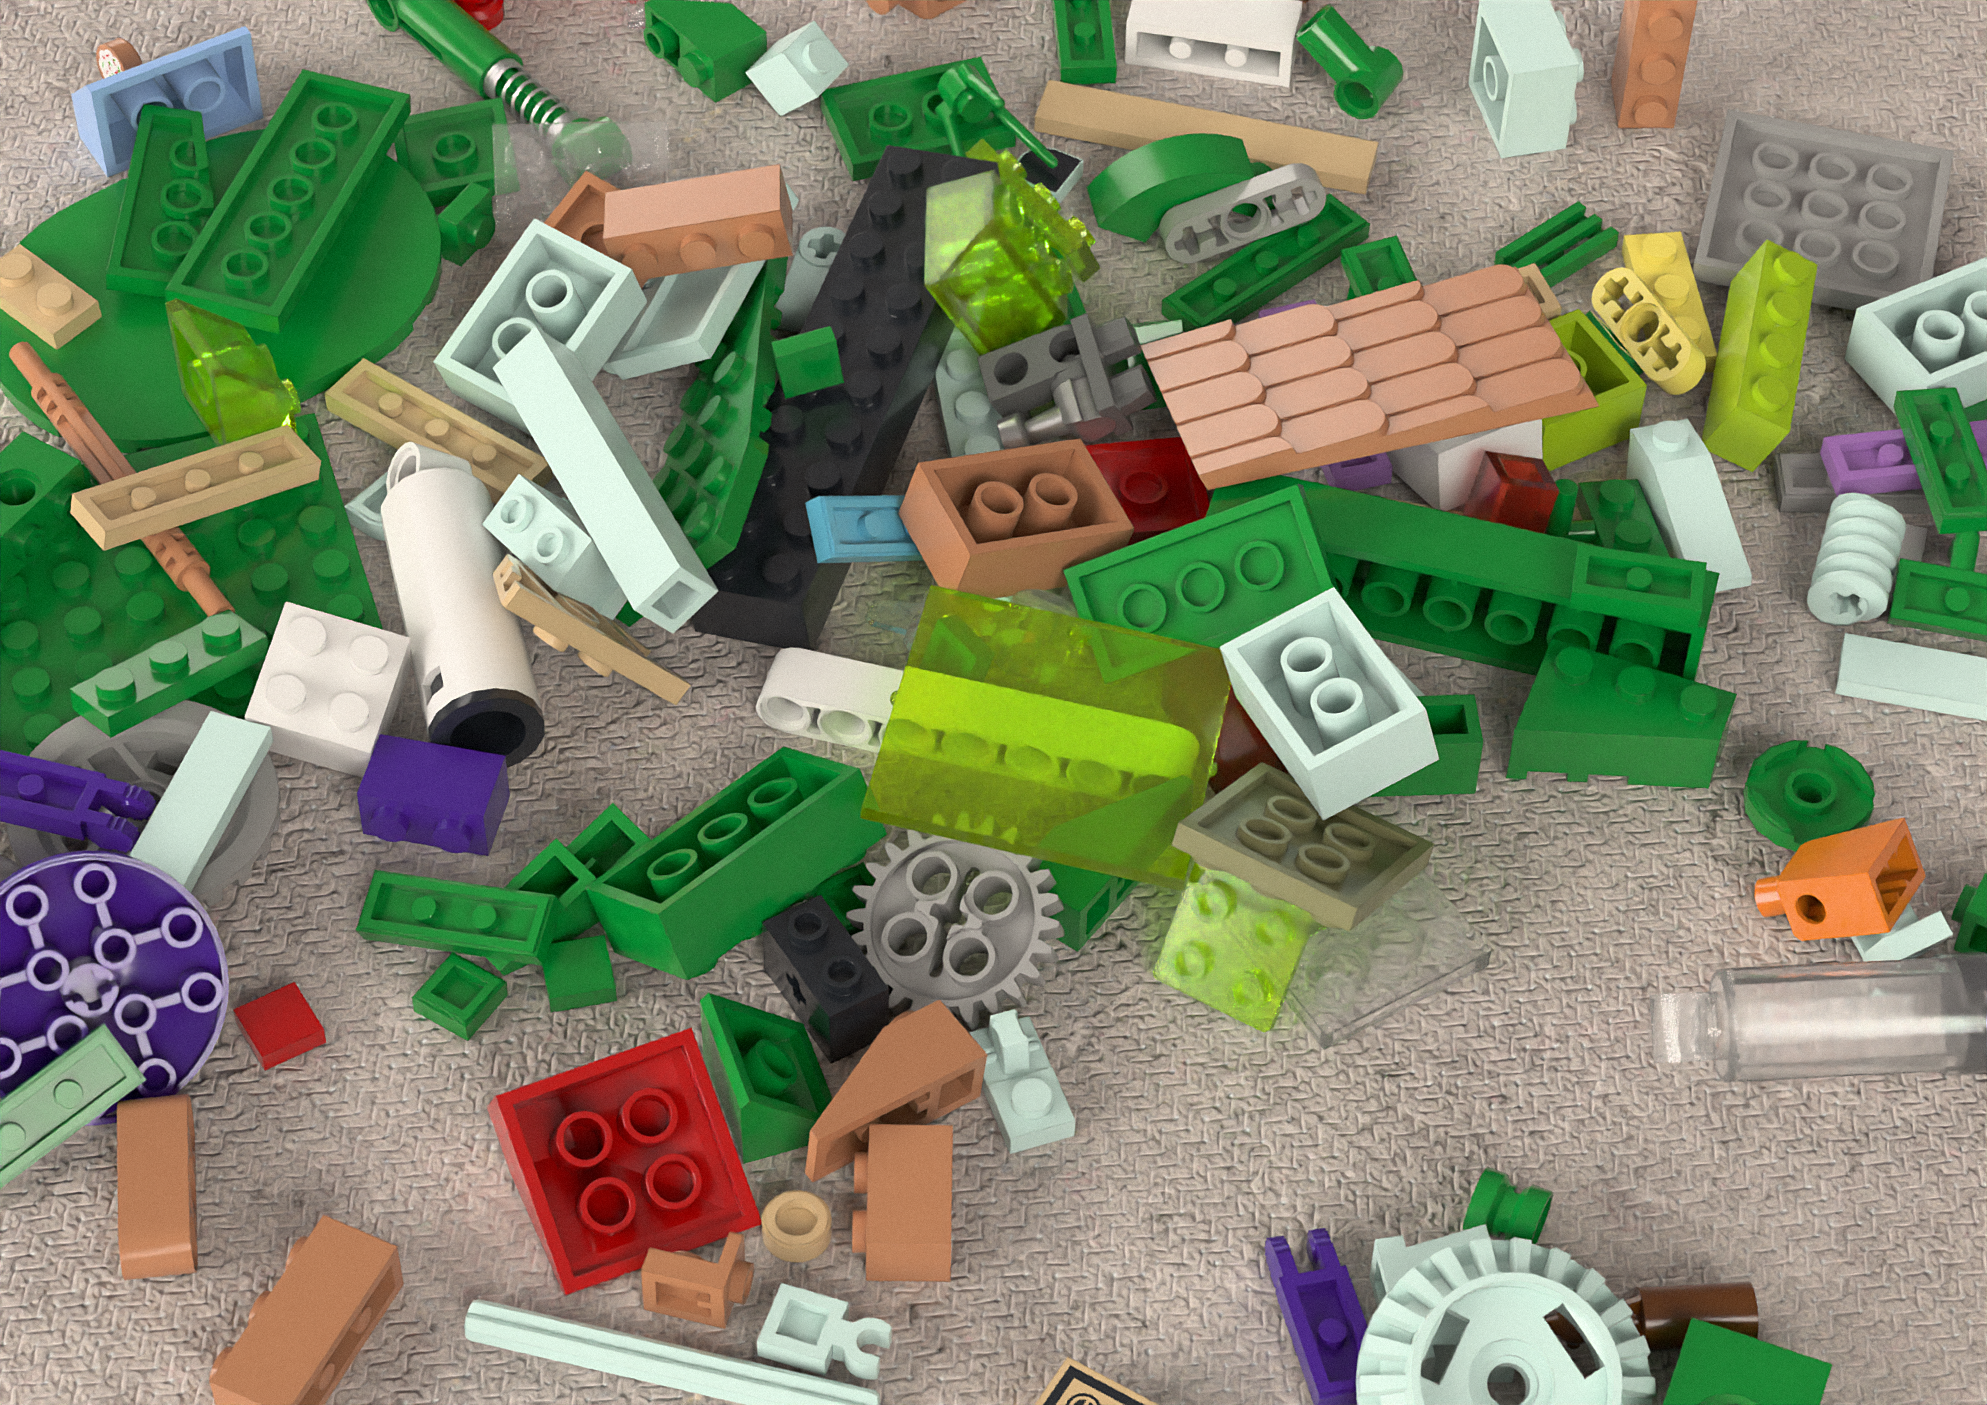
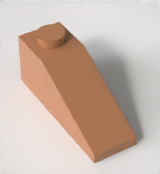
M940 999L917 1011H905L885 1026L810 1130L805 1174L812 1183L854 1162L855 1151L868 1152L869 1124L926 1125L980 1097L987 1053Z

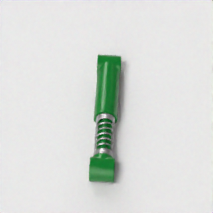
M366 0L372 14L383 28L389 32L402 29L484 100L502 97L504 109L508 113H512L516 120L521 121L524 127L531 129L532 134L540 137L541 141L552 150L555 166L570 188L575 185L585 171L605 181L629 167L632 163V153L627 138L613 120L606 116H600L591 121L588 118H583L576 111H570L568 104L561 103L557 95H551L550 89L542 87L538 79H532L531 73L524 70L522 59L453 0Z

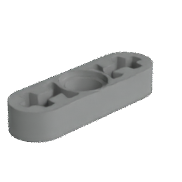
M1302 163L1289 164L1171 208L1161 219L1159 226L1160 236L1167 253L1172 259L1181 263L1198 262L1313 219L1322 211L1325 205L1326 192L1316 171L1312 167ZM1302 186L1303 197L1292 200L1291 190ZM1272 196L1275 209H1269L1265 197ZM1252 203L1257 206L1255 215L1249 221L1240 224L1228 221L1230 211L1237 205ZM1214 216L1220 226V229L1213 231V226L1209 219ZM1192 226L1194 237L1183 240L1181 230Z

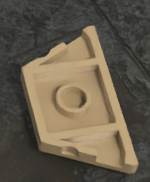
M507 554L492 575L501 605L535 625L532 629L533 632L556 650L564 652L570 645L579 650L577 656L586 665L602 676L609 677L614 670L674 705L678 704L691 686L679 674L671 672L647 658L651 651L621 628L614 620L599 614L587 604L554 591L526 564Z

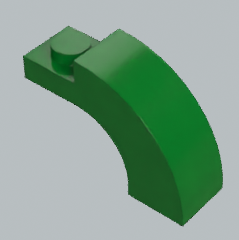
M1210 133L1185 134L1157 140L1127 153L1097 175L1087 186V192L1099 228L1146 243L1150 236L1159 228L1161 219L1171 208L1270 172L1272 169L1261 162L1251 163L1243 140L1240 138ZM1272 196L1265 197L1270 210L1276 208L1272 201ZM1242 203L1231 211L1253 217L1257 211V206L1252 203Z

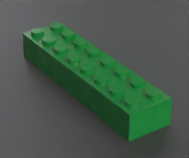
M1284 475L1220 487L1214 491L1206 517L1296 484L1303 485L1341 597L1373 639L1537 676L1550 641L1553 638L1692 681L1696 680L1720 573L1706 570L1703 605L1698 627L1569 609L1577 547L1578 544L1596 545Z

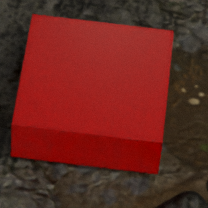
M295 981L233 1009L235 1022L264 1071L326 1043L324 1028Z

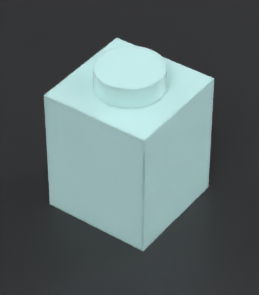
M812 21L777 40L745 73L781 117L819 97L849 64L817 23Z

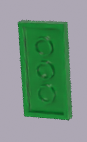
M1301 484L1287 487L1063 570L1103 689H1112L1221 650L1220 646L1333 587L1341 596L1309 501Z

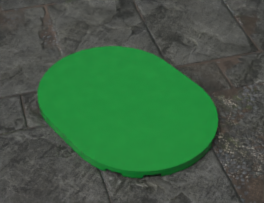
M265 129L244 131L205 141L210 187L213 193L215 208ZM386 155L279 335L167 307L166 297L106 290V271L126 185V177L55 213L19 242L31 253L95 298L99 303L102 317L56 350L0 308V388L14 407L31 422L52 435L62 437L31 395L32 386L9 357V352L15 344L28 342L52 373H58L63 376L121 453H136L142 451V448H158L260 425L331 388L363 358L374 364L398 347L412 333L415 320L420 316L425 306L433 302L442 274V242L435 209L418 181L402 165Z

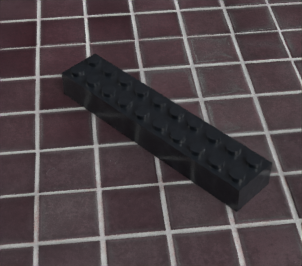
M886 146L800 331V334L831 326L837 343L844 383L785 399L778 379L774 392L771 394L765 407L772 413L771 426L764 433L762 431L759 433V437L769 444L768 456L736 548L706 570L717 587L718 592L691 616L695 632L784 649L792 647L814 650L851 563H817L805 502L818 496L882 495L1005 213L998 162L897 146Z

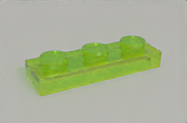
M982 139L965 153L967 158L998 162L1004 205L1043 244L1057 249L1064 256L1068 268L1083 283L1101 269L1090 249L1096 243L1090 231L1075 216L1066 221L1058 213L1062 209L1059 202L1042 183L1039 182L1032 188L1024 180L1028 176L1027 172L1008 150L1005 149L999 155Z

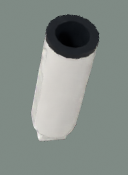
M414 442L405 443L397 450L388 469L386 480L388 495L381 505V521L405 634L411 640V661L429 743L504 755L507 768L521 763L537 750L545 736V728L520 617L501 605L492 575L504 559L505 554L502 542L482 525L493 510L491 496L482 481L472 475V468L467 460Z

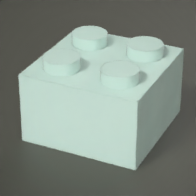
M1479 0L1468 84L1500 157L1508 158L1566 149L1569 126L1575 124L1577 119L1574 95L1576 83L1583 80L1584 65L1579 49L1572 48L1568 41L1563 14L1561 11L1554 10L1550 0Z

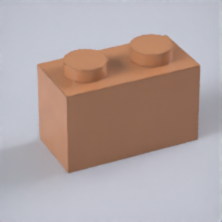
M869 1124L868 1152L855 1151L854 1193L867 1194V1211L853 1210L852 1253H866V1281H951L953 1125Z

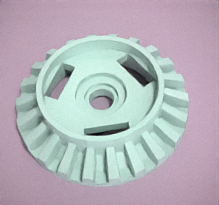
M1490 1237L1474 1239L1466 1244L1452 1248L1447 1247L1413 1267L1392 1287L1373 1314L1363 1337L1356 1373L1358 1405H1500L1492 1399L1487 1388L1490 1372L1500 1366H1507L1517 1370L1525 1381L1526 1394L1519 1405H1652V1399L1656 1395L1655 1377H1651L1647 1359L1650 1350L1645 1336L1639 1335L1631 1319L1633 1312L1623 1298L1618 1299L1604 1284L1606 1279L1593 1268L1586 1269L1570 1259L1571 1254L1556 1247L1548 1249L1531 1244L1532 1240L1512 1238L1511 1240H1491ZM1554 1309L1577 1329L1589 1347L1597 1371L1586 1379L1543 1318ZM1445 1312L1467 1324L1439 1383L1436 1384L1421 1376V1363Z

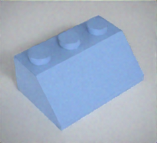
M246 26L88 84L71 94L79 137L107 177L126 171L130 167L143 104L201 112L205 140L264 118L251 33Z

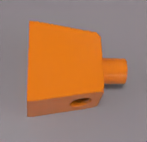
M1899 818L1810 840L1802 844L1780 875L1760 878L1756 881L1754 889L1755 901L1758 910L1764 917L1786 914L1794 936L1801 941L1882 934L1891 931L1926 875L1905 818Z

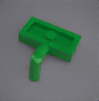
M1559 479L1554 482L1544 534L1564 537L1610 549L1670 557L1638 479L1579 482L1578 485L1569 479ZM1575 503L1582 520L1572 521Z
M1968 531L1955 534L1947 550L1950 567L1900 558L1897 565L1887 624L1987 642V574L1974 572L1980 543V533Z

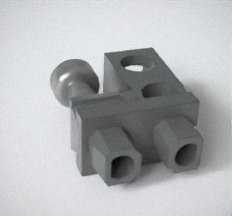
M1085 313L1071 319V324L1049 329L977 357L989 402L1002 417L997 420V427L1005 449L1036 445V443L1069 433L1086 442H1098L1099 438L1110 434L1112 431L1119 436L1134 429L1130 414L1156 402L1157 398L1149 375L1141 364L1118 374L1116 372L1115 363L1141 353L1136 330L1126 316L1096 325L1090 316ZM1053 400L1055 401L1056 406L1032 418L1031 409Z

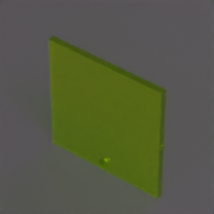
M931 585L899 689L890 696V703L893 705L863 801L860 818L1183 891L1191 855L1171 845L1178 823L1203 805L1209 777H1214L1218 771L1217 764L1213 762L1231 686L1221 649Z

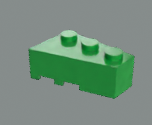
M1552 638L1514 729L1506 778L1526 779L1528 771L1566 773L1567 781L1587 782L1589 774L1627 776L1628 785L1709 789L1726 743L1737 694Z

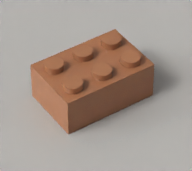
M1080 438L918 462L898 512L899 517L950 606L1067 587L1068 583L1063 570L1127 547L1134 531L1133 525Z

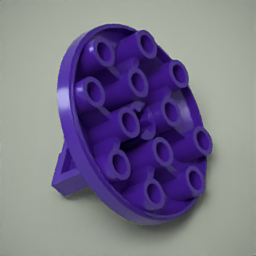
M76 851L50 856L21 868L1 881L0 1098L6 1096L103 1023L147 1079L119 1101L172 1096L178 1093L192 1080L211 1054L221 1033L229 996L228 966L224 948L212 920L199 901L180 882L158 867L135 857L106 851ZM118 1101L85 1126L116 1123L117 1114H107L117 1110Z

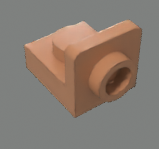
M729 1232L718 1263L706 1261L702 1257L687 1251L672 1253L649 1248L641 1269L644 1310L725 1329L734 1303L742 1305L746 1303L753 1282L754 1263L745 1261L744 1235Z

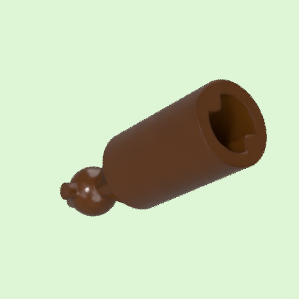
M1749 1281L1639 1287L1634 1289L1633 1296L1624 1299L1633 1312L1631 1319L1639 1335L1645 1336L1650 1352L1681 1350L1691 1318L1758 1339L1759 1318L1754 1288ZM1558 1311L1556 1314L1544 1318L1553 1333L1566 1342L1568 1348L1578 1349L1581 1344L1586 1343L1577 1329Z

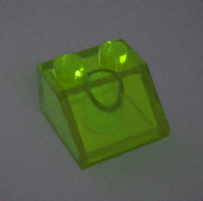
M179 299L165 302L183 395L217 446L219 447L284 425H288L297 434L294 414L301 412L298 394L288 378L280 380L277 376L276 367L267 346L264 343L256 345L243 325Z

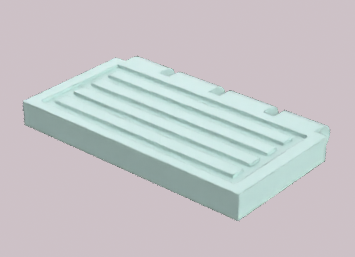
M785 183L791 206L794 210L799 199L789 185ZM766 260L649 279L644 285V290H642L647 303L602 368L608 373L618 374L621 380L710 359Z

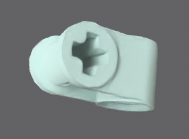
M819 227L811 229L803 235L786 277L785 291L776 303V308L782 311L781 324L777 329L800 333L846 235L843 231L833 227Z

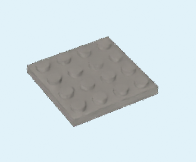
M1728 109L1692 270L1695 280L1730 287L1731 280L1766 239L1818 264L1812 303L1856 311L1859 307L1932 279L1954 151Z

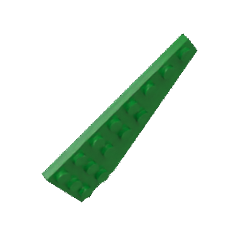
M788 256L767 259L764 262L713 356L710 359L695 362V366L700 370L695 382L687 389L681 399L679 408L684 413L680 424L672 431L665 442L663 451L668 455L665 465L652 480L706 570L736 548L768 456L769 444L759 437L760 431L764 433L771 426L772 413L763 406L767 403L769 396L775 389L777 367L771 342L778 339L773 337L770 331L771 329L775 331L782 320V311L777 309L775 304L785 291ZM628 600L615 616V618L628 627L644 617L632 608Z

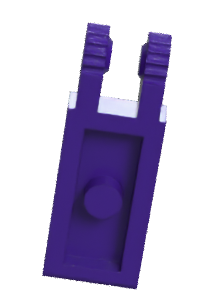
M0 750V822L83 841L87 837L103 849H116L118 852L124 851L125 853L133 850L141 832L138 831V827L133 825V822L130 823L127 819L130 817L134 820L139 819L142 821L151 817L156 806V800L153 799L154 796L149 791L136 785L131 786L126 782L108 779L105 773ZM101 806H104L111 813L118 817H114L112 814L99 812Z
M1326 1228L1308 1230L1306 1251L1312 1263L1313 1271L1298 1273L1291 1249L1284 1235L1266 1238V1263L1268 1264V1270H1270L1274 1288H1276L1275 1294L1313 1404L1358 1405L1356 1394L1357 1364L1361 1344L1368 1325L1346 1265H1340L1328 1231H1326Z

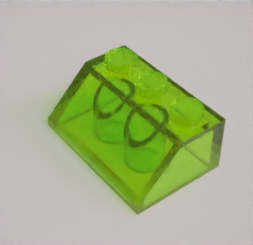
M994 170L927 188L924 286L977 354L981 356L1049 329L1062 326L1067 320V294L1073 291V277L1070 267L1065 259H1058L1049 247L1042 227L1040 225H1033L1027 217L1017 193L1013 190L1008 191Z

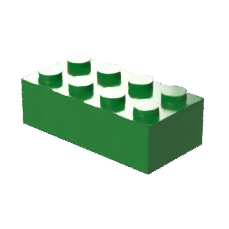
M783 746L585 887V890L614 953L688 981L712 970L717 965L718 958L740 942L763 932L762 922L780 914L792 904L807 900L816 893L818 885L841 868L849 867L862 860L867 853V849L885 837L887 832L860 768Z

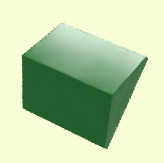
M708 993L700 1000L703 1057L743 1164L808 1146L810 1130L833 1098L804 1023Z

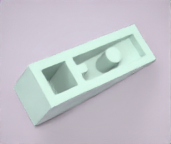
M1688 419L1662 421L1655 425L1630 429L1626 479H1638L1669 556L1706 562V570L1720 573L1716 592L1751 586L1752 574L1711 454Z

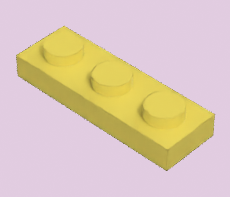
M1681 231L1624 235L1621 253L1625 267L1632 270L1652 289L1702 351L1706 359L1704 373L1714 372L1718 355ZM1659 319L1652 320L1643 326L1646 340L1656 332ZM1671 350L1663 356L1672 368H1675L1679 363L1676 355Z

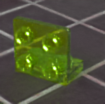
M1195 862L1154 967L1153 977L1261 1032H1267L1275 1026L1309 936L1327 927L1312 919L1309 912L1285 900H1275L1261 896L1251 888L1250 883L1225 871L1206 869Z

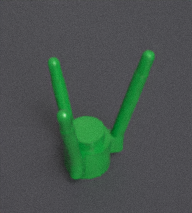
M968 63L959 64L943 74L937 86L938 94L943 99V102L936 107L935 112L944 123L954 156L967 157L956 121L959 119L968 123H976L985 119L992 112L1048 167L1056 168L1058 166L1057 158L1004 107V99L984 81L974 66Z

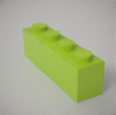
M1767 239L1730 282L1718 356L1716 358L1702 434V442L1709 452L1752 473L1786 437L1791 429L1818 264L1804 258L1800 254Z

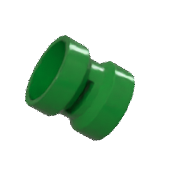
M1486 1167L1471 1197L1462 1230L1486 1224L1489 1236L1492 1235L1499 1238L1502 1233H1505L1504 1240H1511L1512 1238L1532 1240L1531 1244L1536 1245L1548 1217L1554 1194L1552 1191L1534 1184L1524 1188L1521 1193H1517L1518 1185L1511 1183L1508 1174L1491 1167Z

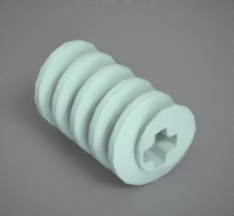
M1860 493L1840 494L1832 502L1807 596L1809 609L1820 622L1834 626H1849L1858 621L1877 618L1886 610L1888 594L1892 588V576L1896 571L1897 558L1900 555L1902 546L1901 541L1904 539L1906 530L1903 516L1893 507Z

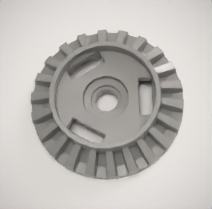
M184 700L112 738L80 715L52 732L37 745L29 756L105 773L108 779L126 782L131 786L143 787L144 790L149 791L154 796L155 804L158 805L173 779V776L170 775H175L210 711L224 715L228 714L210 706ZM268 752L191 891V894L199 903L203 902L208 907L223 900V889L228 885L233 884L241 887L252 876V864L255 861H264L271 850L270 838L273 832L278 831L281 820L279 809L281 797L276 770ZM101 806L99 812L112 814L114 817H118L111 813L104 806ZM129 818L127 819L130 823L133 822L135 827H138V831L141 832L140 835L148 821L137 822ZM6 823L7 834L15 861L22 867L50 856L70 852L68 850V837ZM88 839V848H87V850H85V851H106V852L120 853V854H124V855H127V856H129L130 853L132 852V851H127V852L125 853L124 851L118 852L116 849H113V850L103 849V848H100L99 846H97L95 843H93V842H92L91 840H89V839Z

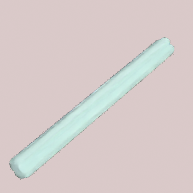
M482 1299L474 1300L471 1303L465 1318V1337L469 1341L740 1404L880 1405V1394L876 1390Z

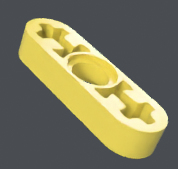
M1616 268L1603 275L1593 289L1592 305L1645 374L1663 391L1671 395L1683 394L1695 387L1705 372V356L1652 289L1628 268ZM1623 294L1634 304L1627 311L1621 307L1618 300ZM1659 319L1656 332L1649 339L1637 342L1638 334L1642 327L1652 320ZM1670 350L1676 355L1679 362L1675 368H1672L1663 358Z

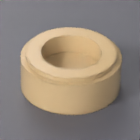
M791 1190L775 1196L765 1206L762 1213V1238L766 1248L775 1257L787 1262H806L821 1255L828 1247L832 1237L831 1212L825 1201L816 1194L803 1190Z

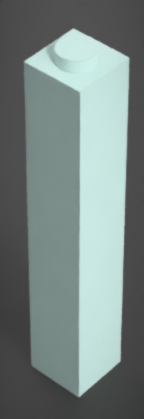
M535 326L493 367V370L632 608L673 634L718 592V589L575 353Z

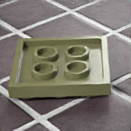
M1261 762L1178 823L1171 846L1192 855L1193 860L1206 869L1225 871L1250 883L1251 888L1261 896L1275 900H1285L1309 912L1312 919L1323 926L1335 929L1342 928L1350 932L1427 867L1435 844L1354 805L1323 821L1291 775Z

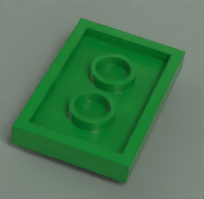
M981 56L825 89L820 94V108L852 181L872 178L887 145L953 155L944 123L935 112L936 107L943 102V99L938 94L937 86L940 78L947 70L953 66L968 63L976 68L984 81L999 95ZM992 112L985 119L976 123H968L959 119L956 121L967 157L1016 147V135Z

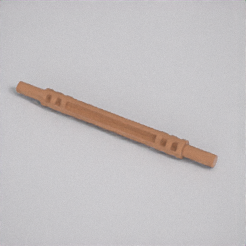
M28 342L15 344L9 352V357L32 386L31 395L98 484L101 485L137 473L63 376L58 373H52ZM179 526L141 538L175 585L182 591H189L208 617L228 609L235 613L233 606L209 577V565Z

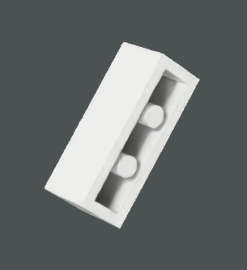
M1132 0L1126 24L1124 63L1289 87L1299 45L1295 34L1301 26L1303 1Z

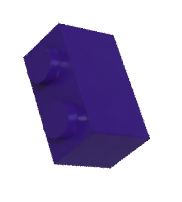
M380 734L357 792L363 834L377 836L389 842L406 841L439 847L450 853L467 852L489 856L510 798L506 757L504 755Z

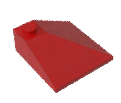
M692 1027L496 1095L487 1106L511 1176L564 1297L642 1269L649 1248L672 1253L676 1251L688 1252L727 1238L729 1232L741 1233L762 1225L759 1211Z

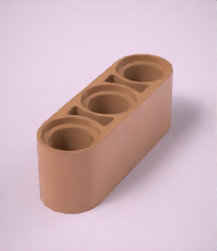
M182 1094L118 1101V1245L124 1280L197 1273L195 1128L190 1095Z

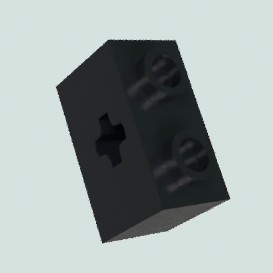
M822 895L762 922L765 971L797 1017L804 1023L805 1028L830 1064L871 1045L881 1030L889 1024V988Z

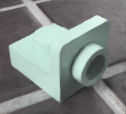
M1908 903L1890 932L1850 937L1873 979L1930 952L1952 936L1953 932L1941 910L1919 920Z

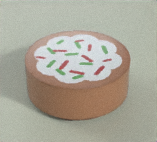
M116 38L99 45L96 51L97 65L102 79L143 64L136 49L122 38Z

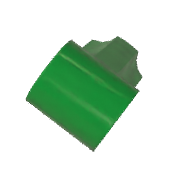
M1330 3L1303 24L1295 34L1296 39L1336 82L1333 93L1339 107L1356 119L1366 120L1373 118L1403 80L1404 71L1397 56L1381 46H1368Z

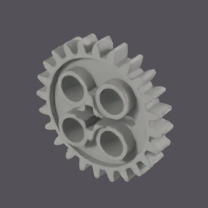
M966 816L960 817L955 833L949 834L939 818L933 819L932 835L924 840L913 827L908 828L907 836L910 847L904 851L890 842L885 843L884 847L891 862L886 867L873 862H868L865 865L875 879V883L873 886H854L852 891L866 907L848 911L846 917L854 927L864 930L851 937L889 988V1010L892 1014L898 1016L910 1007L911 1010L917 1011L940 999L955 1018L956 1015H962L972 1031H976L979 1025V1012L988 1009L991 1015L1002 1013L1001 1002L1007 998L1024 1008L1027 1005V1001L1020 987L1025 982L1044 987L1046 982L1036 968L1038 962L1057 963L1059 959L1054 949L1045 943V940L1063 937L1065 932L1059 921L1048 918L1063 910L1064 907L1058 894L1046 893L1054 887L1056 881L1049 869L1036 871L1041 865L1042 859L1033 847L1020 853L1023 843L1014 831L1007 834L999 842V831L994 822L990 820L982 826L978 835H975L973 827ZM979 871L980 874L973 879L967 888L966 882L970 873ZM939 873L951 875L949 884L940 893L934 895L922 893L925 883L933 875ZM1000 892L1013 894L1011 903L1001 913L985 914L983 912L985 903L994 894ZM963 914L967 920L965 925L955 924L959 922ZM947 922L955 924L950 928L949 933L943 928ZM917 933L927 935L926 944L921 951L911 956L899 955L900 946L907 937ZM976 953L989 955L987 965L978 974L972 976L959 974L962 963L970 955ZM943 960L944 967L940 976L936 978L931 977V973L938 968Z

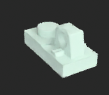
M1016 1009L991 1015L989 1027L969 1032L987 1053L982 1088L1010 1154L1075 1136V1118L1053 1067L1049 1063L1030 1016L1018 1019Z

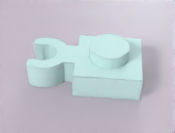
M781 1283L757 1340V1352L759 1357L824 1376L827 1373L831 1360L834 1359L844 1362L847 1370L854 1376L866 1380H875L880 1373V1357L864 1353L860 1348L867 1344H875L889 1349L892 1342V1327L885 1321L877 1318H863L854 1323L849 1322V1302Z

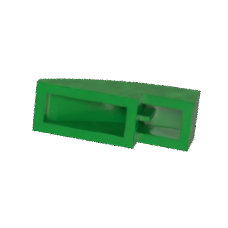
M612 803L567 847L555 838L504 888L555 895L563 905L551 944L573 940L600 922L585 887L650 842L651 839ZM487 958L503 976L529 965L528 963Z

